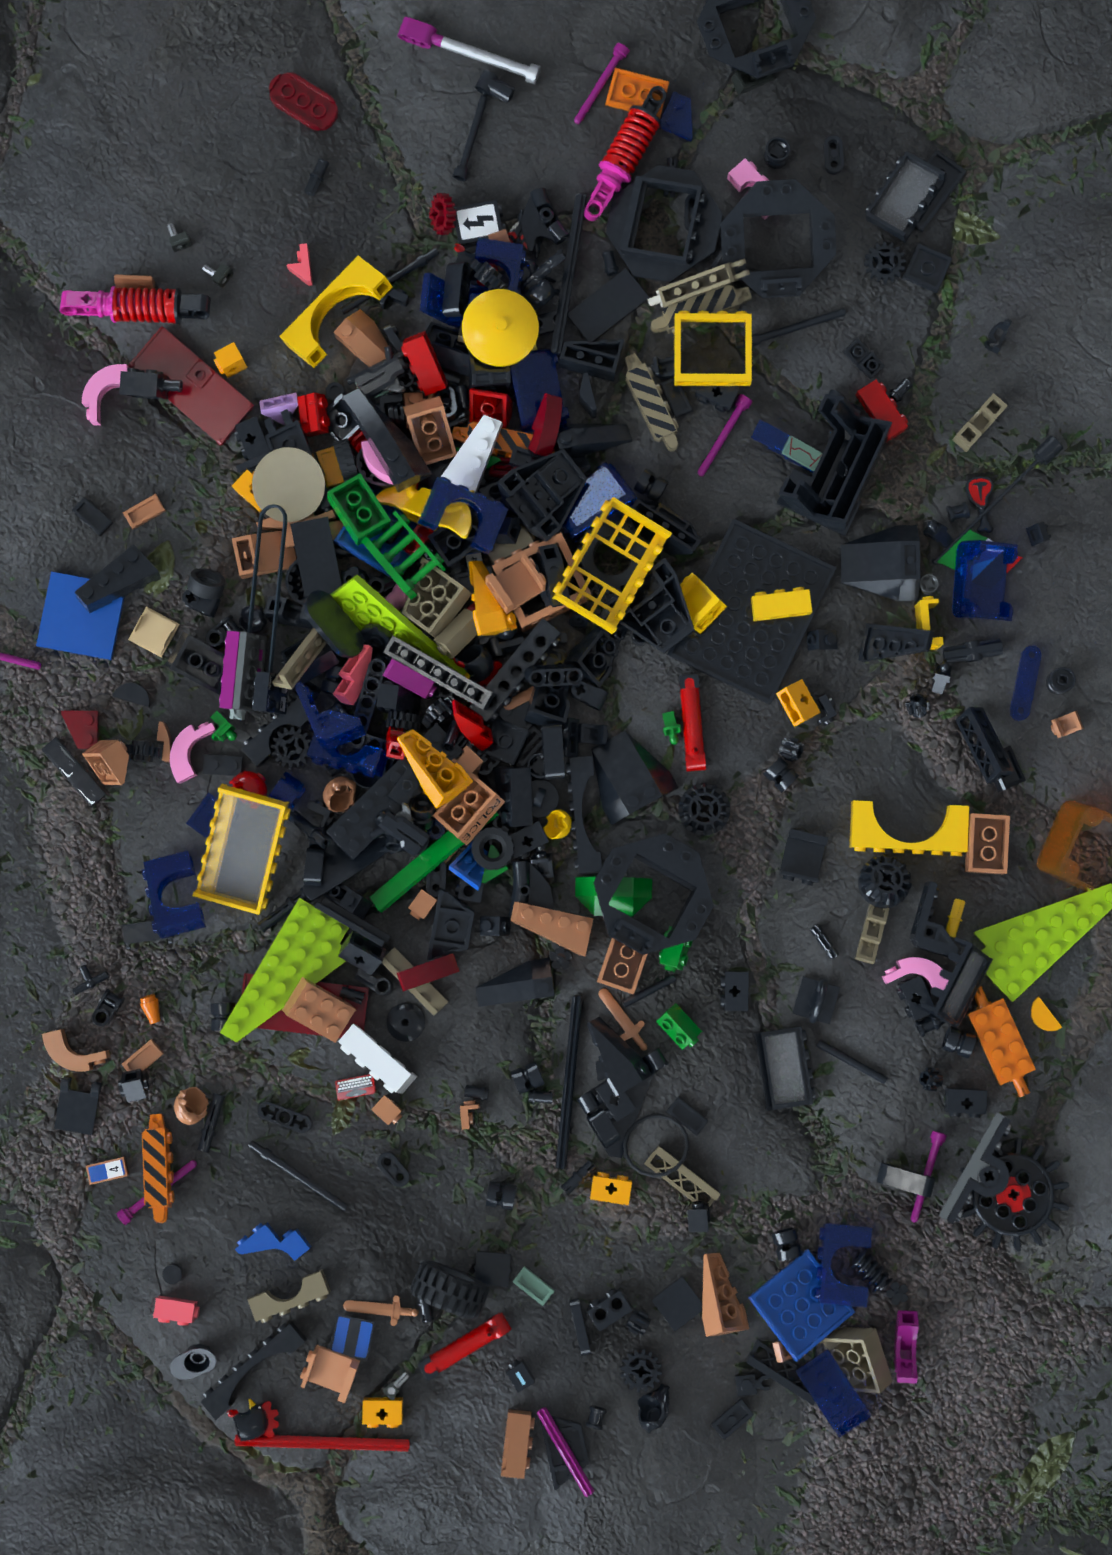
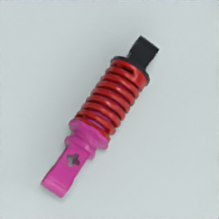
M653 87L641 107L632 105L629 108L628 117L624 119V123L617 132V136L614 137L610 148L607 150V154L599 163L602 172L596 178L598 184L584 209V216L587 220H598L614 192L620 191L622 183H630V173L635 172V167L639 165L642 154L646 152L649 142L653 139L652 136L656 134V131L662 125L661 120L656 115L666 98V91L663 87ZM652 94H658L661 100H654ZM595 207L598 210V214H591L589 208Z
M112 286L110 292H104L103 290L98 292L66 290L61 295L60 312L67 316H110L113 323L122 321H147L149 323L153 321L159 323L161 321L166 323L168 321V323L181 324L182 318L201 320L209 318L211 298L205 294H182L181 288L165 289V291L162 288H159L157 291L155 288H151L150 292L148 288H144L142 291L141 288H136L135 290L132 287L129 289L123 287L121 289L116 286Z

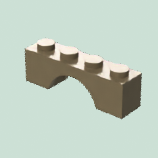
M321 1269L304 1276L300 1292L292 1298L280 1299L267 1290L251 1296L248 1299V1303L255 1322L261 1320L264 1323L273 1319L272 1315L279 1313L282 1316L291 1312L290 1308L297 1306L300 1309L308 1306L311 1300L316 1299V1302L324 1300L331 1290L324 1271Z

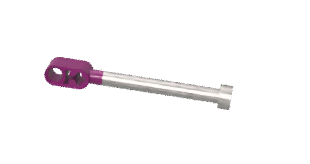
M404 17L397 36L403 41L426 49H430L433 44L526 77L525 81L534 85L537 82L541 69L539 65L531 63L530 66L436 34L437 29L434 26L410 17Z

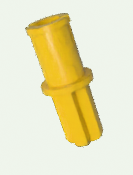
M961 899L954 900L950 916H947L949 919L946 931L950 937L956 938L960 921L962 922L961 917L965 906V901Z

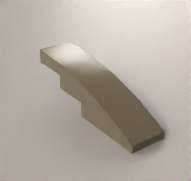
M869 903L855 956L856 960L869 964L875 963L890 908H878Z

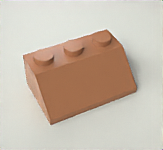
M100 740L82 753L103 785H122L125 783L129 755L126 752L127 747L122 741Z

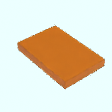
M615 68L605 105L629 111L632 105L641 107L653 87L661 86L667 94L669 81ZM652 94L654 100H661L658 94ZM664 102L656 115L659 119L662 113Z

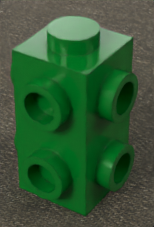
M669 926V929L665 932L664 936L667 937L672 926ZM693 941L660 950L659 963L665 966L664 969L667 971L676 972V969L683 970L688 961V948L692 946Z
M677 1003L670 1007L656 1021L682 1050L688 1045L691 1048L699 1040L697 1036L702 1032Z

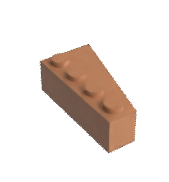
M514 902L510 921L580 956H586L593 918Z

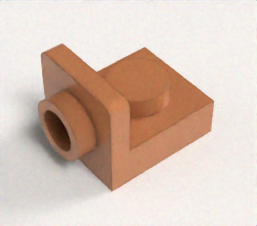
M475 1100L464 1101V1105H460L462 1130L470 1129V1124H473V1114L469 1113L468 1109L480 1108L479 1104H475Z

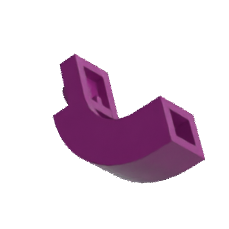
M898 1310L894 1368L897 1382L917 1384L916 1341L919 1329L917 1311Z

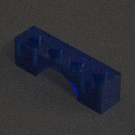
M315 733L307 755L314 764L322 766L324 763L338 770L341 767L355 774L358 771L372 778L374 775L382 777L388 760L383 749L367 745L356 754L349 756L341 755L338 751V744L331 737Z

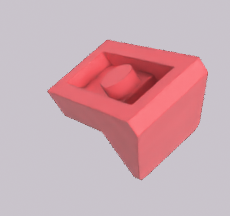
M307 243L299 244L300 251H297V259L301 263L287 264V268L308 286H313L309 248Z

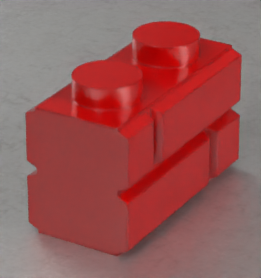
M311 393L298 397L300 423L306 436L313 437L329 433L328 426L330 425V420L326 410L328 401L323 394Z

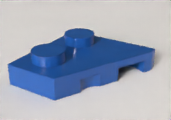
M471 842L449 865V870L478 891L484 868L475 861Z

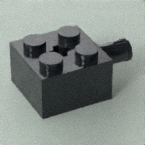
M127 368V372L121 371L120 395L134 398L168 400V391L182 392L183 390L182 380H169L168 376H164L163 372L146 369L145 373L143 370Z

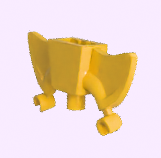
M417 483L399 493L395 486L384 489L376 495L381 505L398 508L410 521L434 531L439 526L451 529L464 539L468 537L472 525V516L468 505L475 506L478 503V495L474 496V490L467 492L466 500L462 499L456 503H447L444 496L446 489L443 486L437 485L433 491L424 487L417 490Z

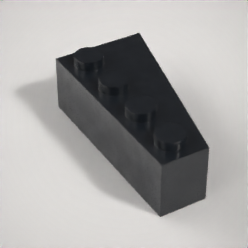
M133 544L77 589L75 595L85 609L92 613L112 603L117 598H123L138 588H144L147 584L160 580L161 577L154 565Z

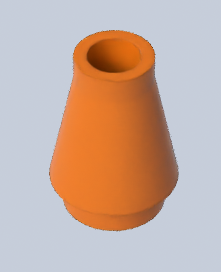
M155 994L140 998V1006L147 1016L149 1023L153 1024L161 1021L159 1002Z

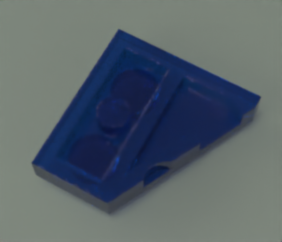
M673 92L661 118L662 125L660 128L692 141L691 99Z

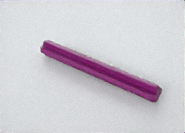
M546 1407L539 1409L537 1415L584 1496H590L594 1493V1489Z

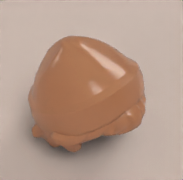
M345 776L336 777L331 780L323 791V800L328 810L333 812H345L348 810L349 806H352L355 801L356 782Z
M197 1087L181 1090L174 1103L177 1118L187 1125L198 1123L207 1115L208 1098Z

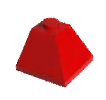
M470 388V423H479L483 415L501 421L503 423L502 428H507L512 418V399L508 394Z

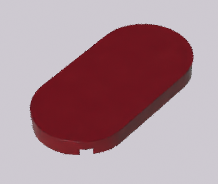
M292 72L279 74L272 79L269 85L270 99L277 108L313 130L328 129L337 120L338 107L332 96Z

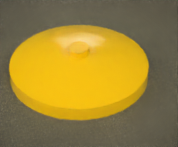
M494 289L478 295L468 305L463 316L462 336L465 345L474 357L491 366L505 367L522 361L532 351L538 338L539 323L534 308L523 296L510 290Z

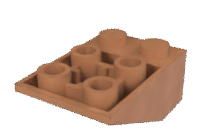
M282 531L261 533L257 576L278 572ZM257 534L232 538L239 576L242 579L253 577ZM285 547L283 570L289 569L290 565L297 560L294 547Z

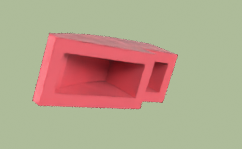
M364 645L362 651L355 657L349 658L339 672L343 679L333 692V695L341 703L354 705L359 697L372 658L373 648L371 646Z

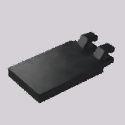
M288 409L281 412L285 426L279 429L275 420H272L271 417L264 420L269 432L264 437L270 452L280 448L291 447L303 450L314 458L300 421H295Z

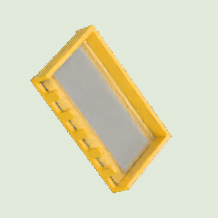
M222 783L217 790L220 793L214 804V809L216 810L210 822L211 831L206 839L205 845H207V848L201 859L203 865L197 876V881L199 882L197 889L193 892V896L259 915L263 909L266 910L269 899L266 896L267 892L271 891L273 881L270 879L277 869L278 863H275V859L281 852L280 838H284L286 832L284 822L288 820L291 809L288 808L289 802L287 801L284 802Z

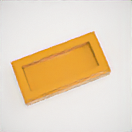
M334 446L317 451L318 460L325 473L324 479L327 489L344 483Z

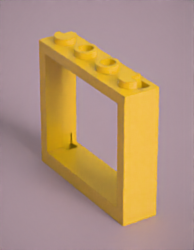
M679 311L675 313L674 386L751 385L752 314H747L746 311H737L736 314H728L727 311H718L717 313H709L708 311H698V313ZM681 322H745V374H681Z

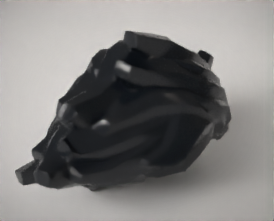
M660 1384L657 1390L642 1395L637 1401L639 1406V1424L647 1433L660 1428L668 1417L670 1404L668 1397L670 1387L668 1385Z

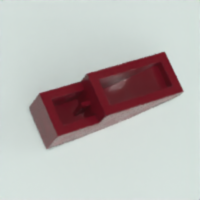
M548 393L544 394L532 425V429L535 432L528 447L535 454L547 456L553 452L561 421V397Z
M452 953L398 972L397 976L402 990L406 991L457 973L459 968Z

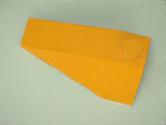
M469 561L470 583L474 587V594H471L472 601H475L476 608L473 611V619L478 636L497 635L505 631L517 629L513 610L506 614L485 584L486 576L490 573L482 561Z
M414 729L397 738L425 794L436 809L452 801L473 783L461 765L457 762L453 763L446 757L447 755L444 752L440 753L432 747V743Z

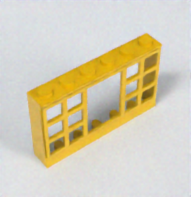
M614 497L609 501L605 500L600 509L603 511L600 517H595L591 524L593 527L591 533L587 532L581 541L584 545L581 550L577 549L572 557L574 560L571 566L568 565L562 575L565 577L562 583L558 581L553 589L555 593L553 599H556L611 634L616 632V626L623 619L627 607L635 598V593L642 586L648 571L653 567L654 560L661 553L665 541L672 534ZM612 507L624 513L619 525L606 519ZM627 517L640 523L634 535L622 528ZM603 522L616 529L609 541L597 534ZM643 526L655 532L650 544L637 538ZM619 532L631 539L625 551L613 544ZM594 538L638 564L622 592L578 567ZM634 542L647 548L640 560L628 553ZM575 570L588 577L582 589L569 582ZM591 580L603 586L597 599L585 592ZM566 586L579 593L574 602L562 595ZM607 589L619 596L613 608L600 601ZM582 595L594 602L590 611L578 605ZM598 605L610 612L606 620L593 614Z

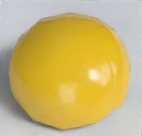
M562 809L552 810L546 816L548 822L543 827V830L548 838L560 839L570 833L572 822L571 817L566 811Z

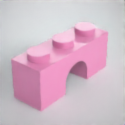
M746 158L728 173L727 177L729 182L739 192L746 187H752L757 181H769L766 176H761L757 172L755 164L751 161L748 162Z

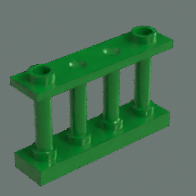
M394 511L393 514L398 519L394 525L377 540L371 541L366 536L361 542L401 590L412 600L417 596L413 590L415 584L436 566L443 572L446 568L442 565L444 560L438 553L434 555L408 525L410 520L404 514L400 516ZM404 526L409 534L388 553L385 552L383 554L380 551L381 546ZM415 539L420 547L399 566L396 565L394 567L391 564L392 559ZM426 552L432 560L412 578L404 580L402 577L403 572Z

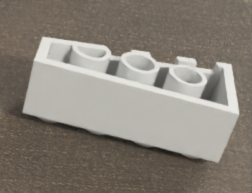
M483 415L439 481L465 492L474 490V495L476 496L503 423Z
M353 1024L338 1041L342 1045L340 1048L346 1054L350 1055L352 1053L356 1057L355 1062L362 1068L365 1066L371 1070L369 1074L377 1081L381 1079L385 1083L383 1086L391 1093L395 1091L396 1093L403 1094L417 1078V1075L413 1072H408L404 1064L396 1058H392L385 1048L377 1045V1042L358 1025Z

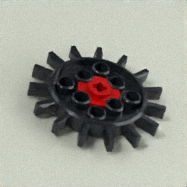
M1019 1137L1015 1139L1013 1153H1003L1001 1146L995 1156L1003 1162H1009L1011 1165L1009 1182L1005 1190L998 1195L990 1196L991 1202L988 1206H983L981 1204L983 1196L972 1190L971 1194H973L971 1201L973 1206L964 1209L961 1217L966 1218L976 1213L981 1223L974 1228L972 1234L977 1237L982 1234L986 1227L994 1230L995 1236L992 1240V1247L995 1249L999 1247L1003 1235L1013 1236V1247L1016 1252H1021L1020 1235L1030 1233L1033 1241L1038 1246H1041L1043 1244L1042 1239L1036 1229L1043 1223L1047 1224L1050 1229L1056 1231L1060 1229L1056 1222L1049 1219L1052 1208L1069 1210V1206L1065 1203L1054 1201V1190L1069 1187V1182L1060 1181L1052 1183L1049 1176L1050 1172L1060 1166V1162L1058 1160L1053 1161L1046 1167L1037 1162L1044 1149L1041 1145L1034 1149L1030 1157L1021 1154L1023 1143L1022 1138ZM961 1167L959 1171L963 1173L965 1168ZM991 1171L989 1173L984 1172L983 1174L986 1177V1182L994 1178L991 1176ZM1021 1172H1025L1028 1176L1027 1181L1024 1183L1018 1181V1175ZM1039 1182L1044 1184V1191L1042 1193H1036L1035 1185ZM1011 1189L1017 1192L1014 1195V1199L1008 1196L1011 1193ZM1029 1199L1034 1201V1208L1031 1210L1025 1208V1202ZM1000 1206L1007 1207L1008 1212L1005 1216H999L998 1208ZM1018 1216H1022L1025 1221L1021 1227L1015 1225V1219Z

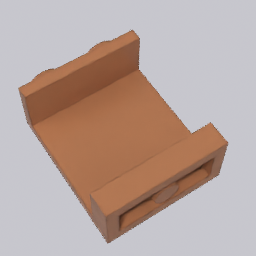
M525 553L521 555V561L496 576L491 573L485 579V584L506 614L544 592L546 588V578L542 573L537 572L535 562L531 557L528 558Z
M316 1345L314 1351L310 1350L306 1362H309L307 1368L304 1367L300 1378L303 1379L301 1387L305 1388L307 1381L339 1392L338 1401L345 1403L360 1360Z

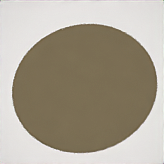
M286 447L276 449L261 459L253 474L252 491L255 501L261 510L268 505H279L287 514V522H297L310 516L320 505L325 491V479L320 465L310 454L297 448ZM271 508L265 513L269 517L283 522V514L278 508Z

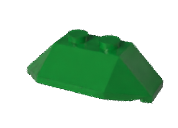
M576 877L575 897L594 916H603L593 883L596 877ZM623 877L609 905L633 917L652 898V879Z

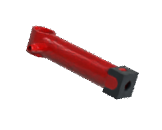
M699 674L679 676L687 772L706 770Z
M500 1312L432 1355L430 1354L421 1359L417 1365L426 1380L429 1381L456 1362L491 1341L502 1337L512 1328L503 1313Z

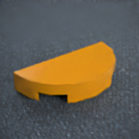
M1038 996L1032 1002L1031 1018L1034 1024L1046 1031L1061 1029L1062 1026Z

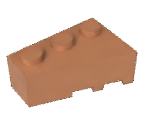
M508 1409L501 1476L524 1479L525 1469L530 1467V1457H527V1450L532 1449L533 1438L529 1437L530 1429L534 1430L535 1418L531 1417L532 1412Z

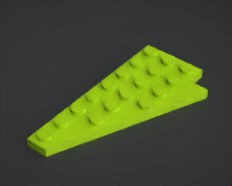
M359 575L354 576L330 594L360 631L367 624L383 626L393 636L398 637L462 675L466 674L464 668L457 666L453 659L442 655L437 650L438 646L435 642L428 638Z
M1106 884L975 931L973 934L985 945L981 951L993 959L985 975L1013 1002L1112 909V884Z
M299 898L220 1033L238 1042L285 1006L302 977L316 984L346 962L338 957L342 946L340 943L349 927Z

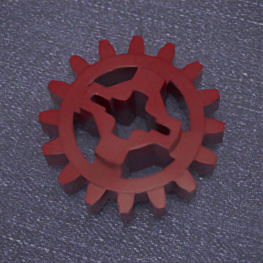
M437 193V195L433 196L434 200H431L432 207H430L431 212H429V217L432 219L431 225H434L433 230L436 231L437 235H449V233H452V228L455 227L453 221H456V209L453 208L455 204L452 203V197H449L448 193Z

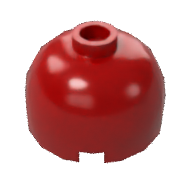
M243 771L229 782V784H233L232 787L267 797L266 779L260 773ZM239 798L244 804L246 803V799ZM247 800L251 803L249 807L257 809L261 805L260 803Z

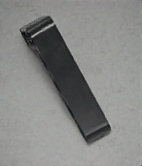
M376 656L369 663L347 740L353 748L394 760L396 758L386 757L387 736L370 731L377 708L379 683L384 684L385 677L383 674L389 665L386 657ZM376 661L381 662L383 670L376 669L374 663ZM369 680H375L378 684V687H371L369 684ZM364 698H370L372 706H367L364 703ZM359 716L366 717L367 723L362 724L359 721ZM353 734H359L362 737V741H356ZM372 740H378L380 747H374Z

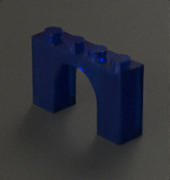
M478 237L475 259L479 262L484 263L486 261L489 264H495L503 268L509 278L507 290L520 294L521 288H518V281H522L523 270L520 269L521 262H525L526 251H523V244ZM470 293L468 305L478 296L477 294Z
M437 477L417 523L435 531L448 505L455 502L466 503L475 510L479 521L470 547L488 554L492 550L508 508L504 507L505 505L499 501L492 502L481 493L475 494L470 492L466 486L452 484V481L448 478Z
M189 851L143 862L144 869L142 870L144 881L147 880L148 885L145 887L147 898H150L151 904H148L150 915L154 917V922H152L153 932L157 933L162 939L206 927L203 909L199 903L180 908H169L162 904V893L169 883L196 875L193 858Z
M825 1223L823 1228L820 1227L819 1239H822V1245L818 1247L817 1257L821 1260L820 1267H817L816 1279H819V1287L815 1288V1299H818L819 1304L866 1308L868 1287L850 1286L839 1282L831 1271V1259L834 1253L841 1247L871 1248L872 1228Z

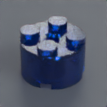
M285 771L283 775L286 778L283 779L281 777L268 797L289 802L288 808L292 811L295 806L292 802L295 798L300 799L306 789L303 787L304 783ZM271 807L275 811L279 812L278 808Z

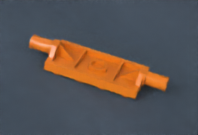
M979 986L978 992L974 996L978 1005L977 1009L967 1015L999 1085L1009 1081L1013 1082L1018 1096L1023 1097L1025 1096L1024 1094L1030 1093L1023 1077L1025 1074L1036 1070L1004 998L991 1003V1001H988L983 987Z

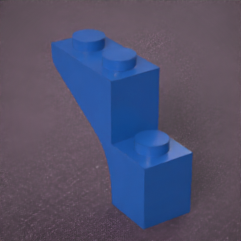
M267 1222L264 1226L262 1223L252 1230L254 1234L249 1238L245 1235L237 1242L239 1246L235 1250L239 1254H247L269 1249H280L289 1254L295 1261L312 1246L298 1228L294 1231L292 1229L288 1230L282 1235L283 1240H281Z

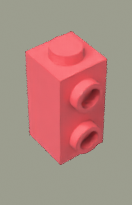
M159 1295L156 1298L153 1318H158V1321L163 1323H169L172 1320L177 1321L178 1325L188 1326L189 1323L195 1321V1318L198 1319L200 1307H197L198 1301Z

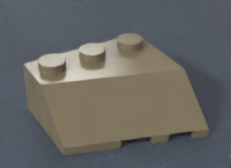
M422 557L420 562V570L429 563L424 557ZM435 567L414 585L415 588L413 590L417 596L412 600L407 597L402 614L436 638L452 622L472 593L442 570Z
M844 1327L831 1332L819 1342L824 1344L828 1351L826 1355L829 1359H833L838 1367L837 1373L848 1391L881 1393L893 1382L876 1328Z

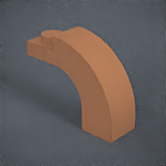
M65 1029L42 1034L45 1048L50 1057L57 1064L68 1070L90 1071L93 1070L92 1062H94V1065L106 1063L105 1059L111 1058L109 1050L90 1055H81L74 1052L67 1042Z

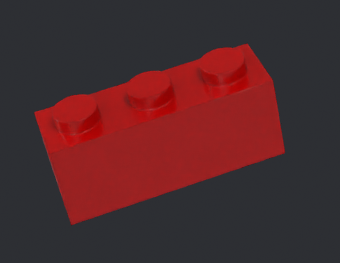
M426 331L404 339L401 349L404 356L409 358V367L412 374H416L418 378L417 385L419 390L423 391L425 396L445 389L448 381Z
M876 379L857 391L855 396L870 418L892 422V427L886 441L888 442L907 429L908 421L904 414H900L896 409L897 404L894 399L889 398L886 394L887 389L882 382L879 383Z

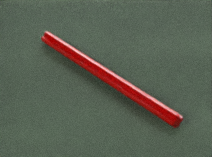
M236 1434L234 1440L236 1446L379 1451H409L410 1441L408 1439L274 1435V1437L270 1438L262 1435L253 1440L240 1441L238 1434Z

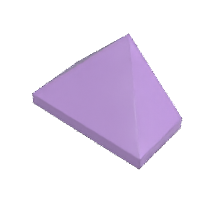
M297 393L259 401L261 414L271 417L283 425L285 423L281 412L288 409L293 414L298 407Z

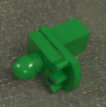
M216 711L210 718L219 728L212 734V739L224 742L228 737L231 741L236 740L237 735L233 732L236 728Z
M674 711L662 713L665 726L663 733L665 737H670L669 741L671 744L676 745L679 741L677 734L682 732L681 726L676 724Z

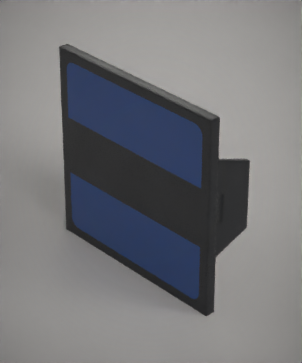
M337 1314L330 1350L352 1358L368 1361L375 1321Z

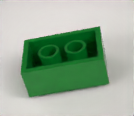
M361 473L327 492L328 502L357 546L362 544L361 541L366 536L371 539L390 528L391 519Z

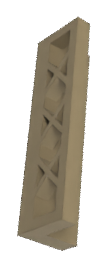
M315 628L310 631L272 681L274 686L292 690L327 644Z
M395 947L384 957L382 962L397 979L398 972L414 967ZM430 982L409 989L433 1016L448 1003L446 998Z
M658 1145L644 1164L655 1173H661L659 1170L664 1169L666 1172L667 1169L675 1167L679 1161ZM656 1154L663 1159L664 1167L656 1168L650 1164ZM683 1164L677 1170L679 1172V1179L671 1180L668 1176H661L692 1202L698 1201L697 1193L705 1192L711 1196L707 1202L710 1207L714 1200H717L721 1195ZM690 1180L693 1182L695 1191L686 1192L683 1189L682 1181Z

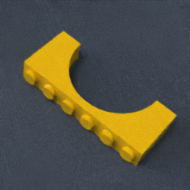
M357 256L279 337L287 347L315 368L327 355L319 343V328L328 311L340 301L356 295H368L381 300L393 286L382 273L360 256Z
M853 800L851 802L849 848H854V851L866 852V848L874 849L873 852L885 853V849H891L893 853L904 854V850H912V854H924V851H931V855H943V852H951L950 856H962V853L968 852L969 806H947L944 821L933 836L922 842L905 843L890 837L879 826L873 811V801Z

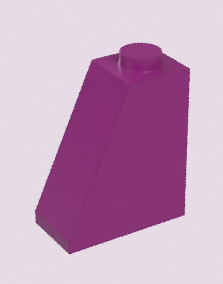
M393 658L383 674L384 677L425 699L428 696L432 697L437 689L435 686L436 682Z

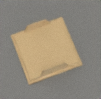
M146 607L128 640L162 658L180 624Z

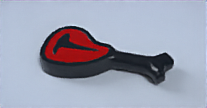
M984 476L969 479L965 486L967 497L979 510V515L987 508V498L993 490L992 480ZM986 514L980 520V526L977 528L979 533L983 531L991 533L993 530Z

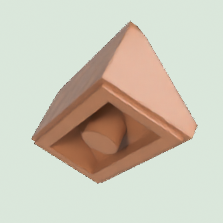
M114 275L115 286L121 289L123 287L127 289L132 287L135 290L136 288H141L143 291L144 288H148L150 292L151 288H155V281L152 276Z

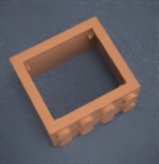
M556 533L547 542H539L537 540L529 544V548L523 551L518 549L512 552V556L509 558L501 557L495 560L492 569L496 576L521 561L522 554L525 553L528 558L533 557L537 554L538 547L556 543L558 548L560 547L569 566L573 564L574 560L562 533ZM575 570L573 576L579 588L582 589L585 580L582 574ZM587 586L585 592L591 595V592ZM579 593L571 595L570 600L574 602ZM582 595L578 602V605L586 603L590 600ZM550 605L528 616V614L523 613L519 606L513 610V613L522 632L536 627L542 618L548 621L571 609L565 605L557 607Z

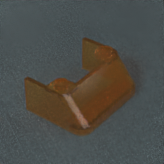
M1064 802L1059 808L1038 856V869L1084 891H1093V886L1077 879L1080 872L1079 865L1069 859V856L1083 824L1097 826L1102 822V819L1112 823V814L1079 802Z

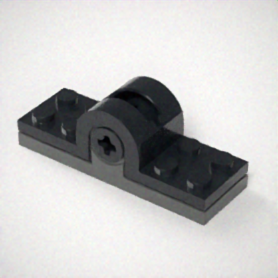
M999 1113L995 1114L938 1216L945 1220L947 1219L952 1224L954 1221L959 1222L964 1213L961 1211L963 1205H968L973 1197V1194H971L972 1190L985 1198L998 1195L1005 1190L1009 1182V1171L1005 1165L1006 1163L992 1154L993 1152L995 1154L998 1153L1003 1144L1000 1142L1002 1136L1006 1137L1012 1128L1009 1125L1010 1119L1004 1118ZM991 1171V1176L994 1178L986 1182V1177L983 1174L984 1172L989 1173Z

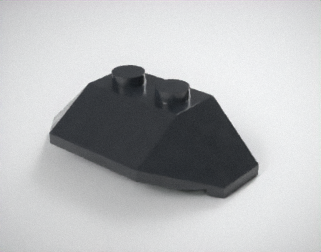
M637 499L631 507L672 533L665 541L662 549L669 555L693 554L702 541L690 522L659 502ZM632 519V522L635 528L637 529L640 523ZM643 526L640 535L651 542L655 532Z

